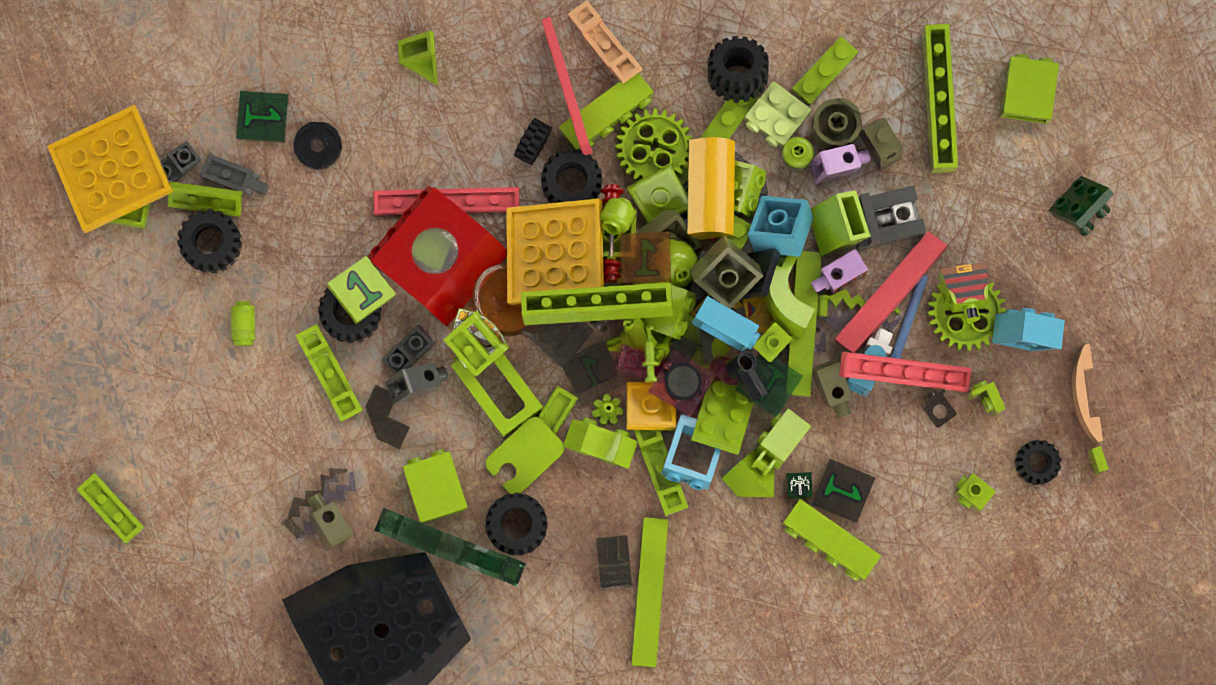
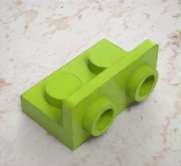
M735 161L734 212L753 217L754 211L758 206L761 189L765 184V170L756 165Z
M985 380L970 388L971 392L967 395L968 399L983 395L981 403L986 413L990 412L992 416H995L1006 409L994 382L987 384Z

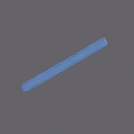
M925 275L915 285L890 358H901L928 277Z

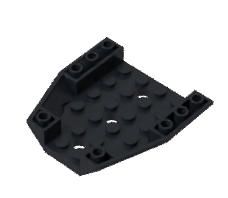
M426 552L346 565L282 599L291 622L324 685H428L471 640ZM427 599L432 602L433 610L431 613L422 614L419 611V603L422 600ZM379 623H384L389 628V633L384 638L377 637L374 632L375 626ZM334 647H341L344 650V658L339 662L332 660L330 657V652Z

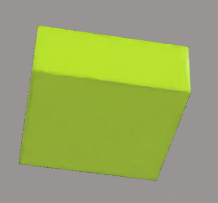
M1101 446L1088 450L1095 474L1109 469Z

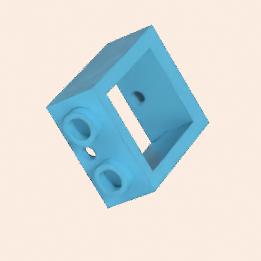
M708 296L691 323L740 352H744L746 348L751 350L760 336L756 332L759 325Z
M681 414L661 475L666 476V479L672 482L682 481L688 483L691 488L696 490H708L721 449L715 448L707 475L671 464L681 433L692 436L697 419Z

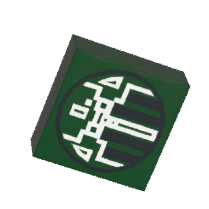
M811 472L786 474L788 498L813 497Z

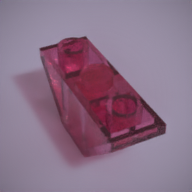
M621 344L617 349L613 372L645 381V378H647V367H642V363L645 362V352ZM662 359L660 365L654 367V375L659 383H664L666 375L663 374V371L665 369L669 371V360Z

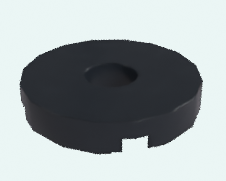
M309 122L296 133L294 152L298 160L307 168L314 170L327 169L334 165L341 155V137L337 130L329 123ZM317 139L325 143L323 150L319 152L311 149L312 142Z

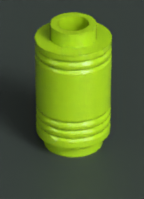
M235 301V306H230L231 341H234V346H252L253 341L256 340L255 306H250V301Z

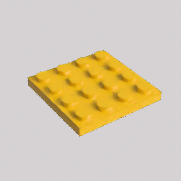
M132 105L47 146L80 226L85 233L173 192L136 105Z
M601 199L507 208L508 304H521V292L604 287L603 228L600 220L602 212Z

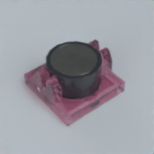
M673 350L657 376V382H654L649 393L691 417L716 374Z

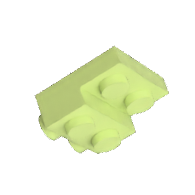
M773 81L747 113L744 121L746 122V127L752 132L763 134L768 144L774 148L779 146L783 149L784 144L791 139L812 109Z

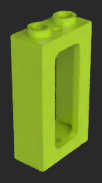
M504 354L500 355L494 363L525 403V408L510 419H506L471 371L468 368H464L459 357L455 356L452 359L454 361L451 365L452 369L503 438L520 427L529 418L542 411L543 406Z

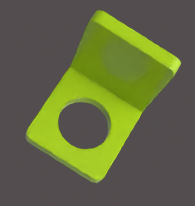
M773 320L770 322L771 326L753 346L768 362H772L793 339Z

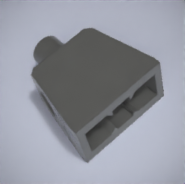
M430 362L403 369L385 381L394 405L432 392L441 386V382L448 380V373L445 367L436 368L435 364Z

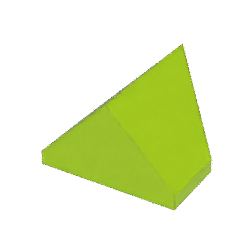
M427 31L399 40V65L409 68L438 86L434 32Z
M756 449L721 478L737 497L774 498L775 467L773 466L765 477L758 468H752L751 466L759 457L755 452ZM762 458L763 461H765L767 464L770 465L769 462H767L764 458Z

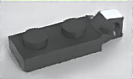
M208 154L200 173L201 178L235 191H242L244 195L251 196L253 191L266 196L269 189L268 184L258 181L259 175L253 170L212 154Z

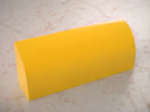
M719 137L689 140L687 234L698 240L718 238L723 235L734 236L735 141Z

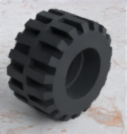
M732 36L731 40L728 38L723 39L722 44L718 42L715 45V50L711 49L708 58V82H710V88L712 91L715 90V94L718 97L724 96V100L728 102L730 99H733L734 103H739V100L748 102L750 97L755 99L758 97V92L762 93L765 90V85L768 83V54L764 52L762 45L757 46L756 40L752 39L749 41L748 37L745 36L742 39H738V36ZM740 65L749 70L744 73H733L727 69Z
M567 148V151L564 152L562 150L557 151V155H551L549 161L545 162L543 166V172L541 173L543 194L549 203L598 199L602 187L601 168L599 169L596 159H592V155H584L581 149L572 151V148ZM569 168L578 169L584 173L586 185L581 191L576 193L564 192L557 184L558 175Z
M201 209L197 211L198 214L196 215L190 214L188 216L189 220L182 222V230L178 231L179 240H177V244L184 259L194 269H198L203 273L208 271L213 274L217 273V270H226V266L229 264L232 266L235 263V257L240 255L239 248H242L241 234L228 215H224L223 212L219 210L215 212L213 209H207L205 212ZM210 228L221 231L223 234V244L218 251L212 254H202L198 251L196 241L201 232Z
M328 288L324 291L325 295L319 300L320 307H318V313L320 315V322L330 336L340 342H362L365 337L369 338L372 336V332L377 330L378 322L381 321V307L359 323L345 325L339 322L336 317V308L340 302Z
M514 493L503 495L502 498L494 501L495 503L490 506L486 515L485 528L491 543L499 551L512 556H522L533 552L534 549L542 544L546 536L548 522L543 507L535 498L533 499L527 494ZM512 510L524 511L531 519V529L523 538H510L502 529L504 516Z

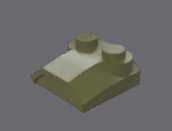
M675 209L666 210L639 230L636 238L639 244L642 238H647L656 247L661 242L669 239L683 240L694 251L703 247L696 238L687 234L688 226ZM649 252L650 259L653 257L651 252Z

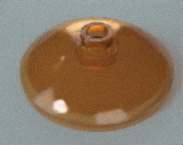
M507 264L494 265L484 270L478 276L473 287L472 303L474 311L478 310L482 316H485L495 324L503 337H513L527 331L532 325H524L521 304L510 305L507 303ZM496 300L499 302L500 307L497 306Z

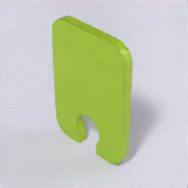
M531 417L488 456L486 467L495 476L505 463L514 465L516 476L511 480H507L502 486L511 494H520L564 453V443L542 419Z

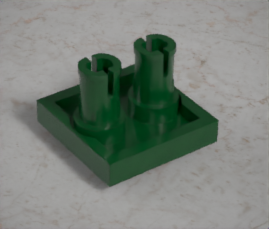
M1080 176L1055 201V204L1049 211L1054 217L1075 226L1082 236H1086L1090 233L1087 227L1091 231L1094 229V225L1089 221L1094 214L1100 219L1107 216L1103 210L1109 214L1111 209L1106 202L1114 194L1108 187Z

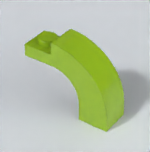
M782 255L776 266L768 295L764 297V301L775 322L787 332L801 338L815 309L799 301L792 294L788 285L789 273L798 256Z

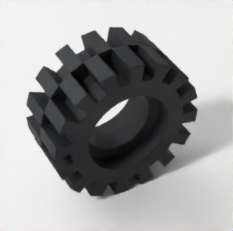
M534 118L525 130L523 137H521L514 156L529 165H533L544 148L552 127Z
M1034 440L1023 445L1017 452V458L1015 459L1017 465L1015 468L1019 472L1020 478H1024L1025 482L1033 483V485H1042L1055 478L1061 469L1060 462H1062V458L1059 457V450L1054 448L1055 445L1047 443L1048 441ZM1034 453H1041L1047 459V467L1042 472L1034 471L1029 465V459Z

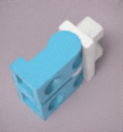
M879 328L874 338L870 337L863 348L864 354L888 357L893 348L888 346L893 334ZM847 379L849 389L864 397L871 392L875 383L873 380Z

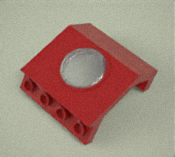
M428 185L425 190L420 192L414 203L403 212L402 217L387 231L378 245L371 249L367 257L377 269L391 278L430 312L429 314L447 327L456 317L459 308L462 309L507 257V249L437 188H432Z

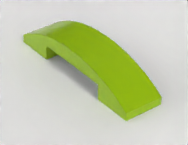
M315 324L295 335L340 421L343 422L363 411L319 326Z
M634 430L665 516L689 508L679 482L669 481L666 479V476L661 475L668 456L661 431Z

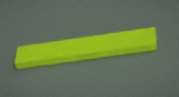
M802 251L801 256L796 259L794 296L802 303L814 308L815 311L801 338L790 333V337L793 339L789 343L785 395L810 397L819 296L813 289L811 282L820 277L822 257L819 252Z
M647 517L643 519L632 666L656 668L668 519Z

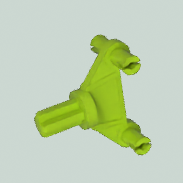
M640 318L625 319L623 322L625 329L621 335L607 341L609 351L617 352L626 348L628 350L637 349L645 352L644 343L647 341L646 326ZM651 334V340L654 342L655 361L660 365L662 359L667 358L670 352L669 347L673 340H670L671 337L664 336L661 343H658Z

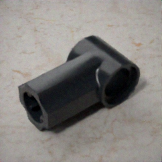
M744 351L727 362L726 371L731 378L738 381L749 403H752L768 394L769 391L756 370L757 361L755 356L750 352Z

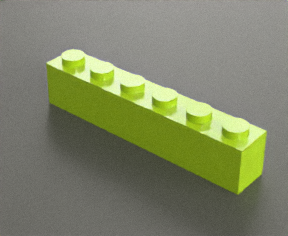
M925 25L922 30L930 174L954 173L958 168L950 25Z
M671 283L521 292L524 325L673 316Z

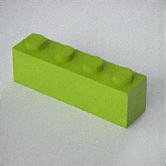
M640 73L625 83L618 82L580 110L591 148L595 145L594 141L600 136L604 139L614 131L612 127L619 122L621 124L626 123L628 119L633 117L632 113L638 108L643 110L653 102L651 98H653L654 91ZM570 118L559 126V132L571 148L577 151V149L581 148L572 119Z
M801 499L798 500L782 523L786 527L784 532L794 539L798 536L806 541L804 546L814 553H817L818 550L826 555L824 560L834 567L840 565L846 569L845 574L856 582L858 579L864 581L881 557L880 554Z

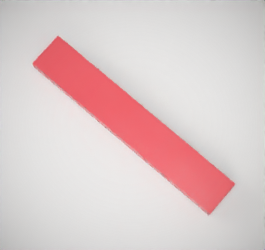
M550 17L542 19L541 22L579 146L584 155L593 153L554 25Z
M519 187L438 189L467 214L507 213V208L520 207ZM425 189L373 191L374 216L402 215L418 198L420 192Z
M928 231L838 334L835 342L848 352L857 353L948 248L947 244Z
M842 352L839 376L969 392L971 368Z

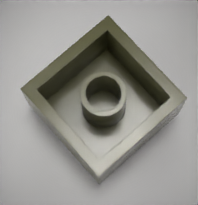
M724 235L690 269L694 282L729 309L763 277L759 264Z

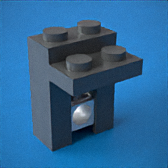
M914 186L872 196L869 193L859 195L858 198L871 237L854 245L857 247L858 252L925 235L926 229L923 218L919 219L915 201L918 199ZM899 209L905 210L908 213V219L900 220L896 216V211ZM890 210V213L886 214L885 212V214L878 217L876 215L875 217V213ZM887 223H890V224L893 223V224H894V225H892V226L883 227V228H879V229H878V224H879L880 226H882V224L887 225Z

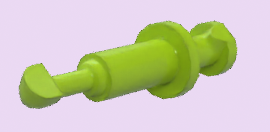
M648 324L645 327V330H647V341L644 343L645 362L642 363V367H647L645 382H657V377L654 375V367L658 366L659 363L655 361L654 342L651 340V330H654L653 324Z

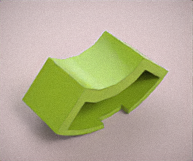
M583 417L582 421L572 419L563 447L582 455H590L601 459L603 462L629 469L638 441L629 438L630 433L620 429H616L615 432L596 426V421Z

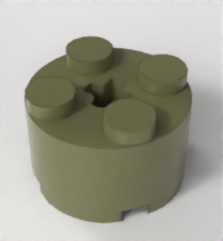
M844 98L824 101L817 108L812 120L811 133L815 141L827 150L853 144L862 128L859 109L854 103ZM839 121L841 123L840 127L834 128L833 123Z

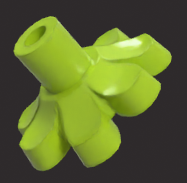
M604 394L602 396L603 401L599 399L594 400L593 406L597 409L592 411L593 418L600 417L599 424L605 426L608 421L612 425H616L618 423L616 416L624 414V409L618 407L621 403L620 399L616 397L611 400L609 394Z

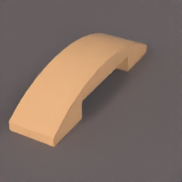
M588 0L568 13L569 18L590 47L620 82L625 83L643 70L630 52L624 49L603 23L600 15Z
M1085 344L1080 348L1075 360L1072 375V394L1080 424L1089 439L1096 444L1102 442L1103 437L1100 417L1090 418L1084 371L1091 370L1093 364L1090 344Z

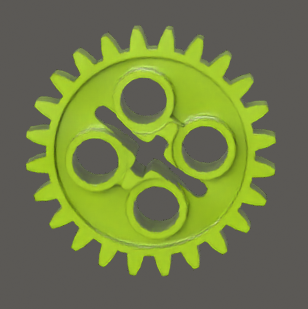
M654 108L653 115H649L648 111L644 110V117L641 118L636 113L635 122L628 119L629 128L621 127V132L624 135H617V141L621 144L615 145L616 150L620 151L616 155L617 160H623L620 163L621 169L628 167L626 175L630 176L634 173V182H637L640 178L643 179L665 167L659 166L657 161L661 158H667L674 172L682 177L683 172L681 168L689 169V164L686 160H689V140L693 139L692 135H687L690 132V128H682L684 120L681 119L676 122L675 113L667 117V110L658 115L656 108ZM646 129L651 130L653 132V134L647 138L642 137L640 135L641 132ZM669 135L676 137V141L671 144H667L663 140ZM635 141H638V142H640L641 144H637V145H636V144H634V142H635ZM655 144L659 145V148H656L655 151H651V148H654ZM668 151H675L676 153L670 154ZM637 152H644L646 157L642 160H636L634 155Z
M994 282L988 285V302L986 307L982 308L987 309L988 313H979L980 318L985 322V329L983 330L977 329L974 326V322H966L964 313L946 315L945 311L951 310L941 285H937L936 288L939 294L932 292L930 295L935 302H928L927 306L933 308V310L927 312V316L934 318L928 325H936L937 327L933 335L942 334L939 342L947 339L949 340L948 348L955 343L957 344V351H960L962 346H965L967 352L971 351L972 345H974L977 351L980 350L981 342L985 346L990 345L988 337L993 339L995 314H1002L1007 310L1000 308L1005 299H997L1001 290L994 292L991 290ZM957 319L961 323V329L958 331L952 330L949 326V321Z

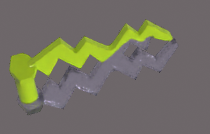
M847 289L830 296L819 295L817 321L825 322L837 332L845 322L848 324L853 316L846 309L839 318L836 312L830 318L827 317L828 301H831L833 306L836 307L843 299L850 310L856 304L861 309L865 305V301L859 294L851 299ZM896 307L894 312L899 314L900 310ZM898 317L892 323H889L886 319L882 325L888 332H891L902 320V317Z

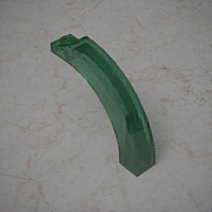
M383 508L374 530L406 545L516 587L526 563L447 534L386 508Z

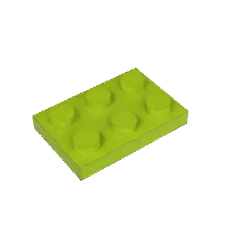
M710 378L691 440L738 455L754 402L749 403L741 387Z

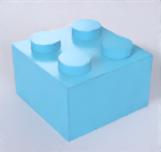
M761 196L748 232L754 252L775 249L780 255L800 257L813 221L808 200Z
M1021 308V311L1007 309L1006 313L995 314L992 343L1027 351L1062 349L1065 320L1055 318L1053 313L1042 312L1035 314L1036 310L1030 308Z

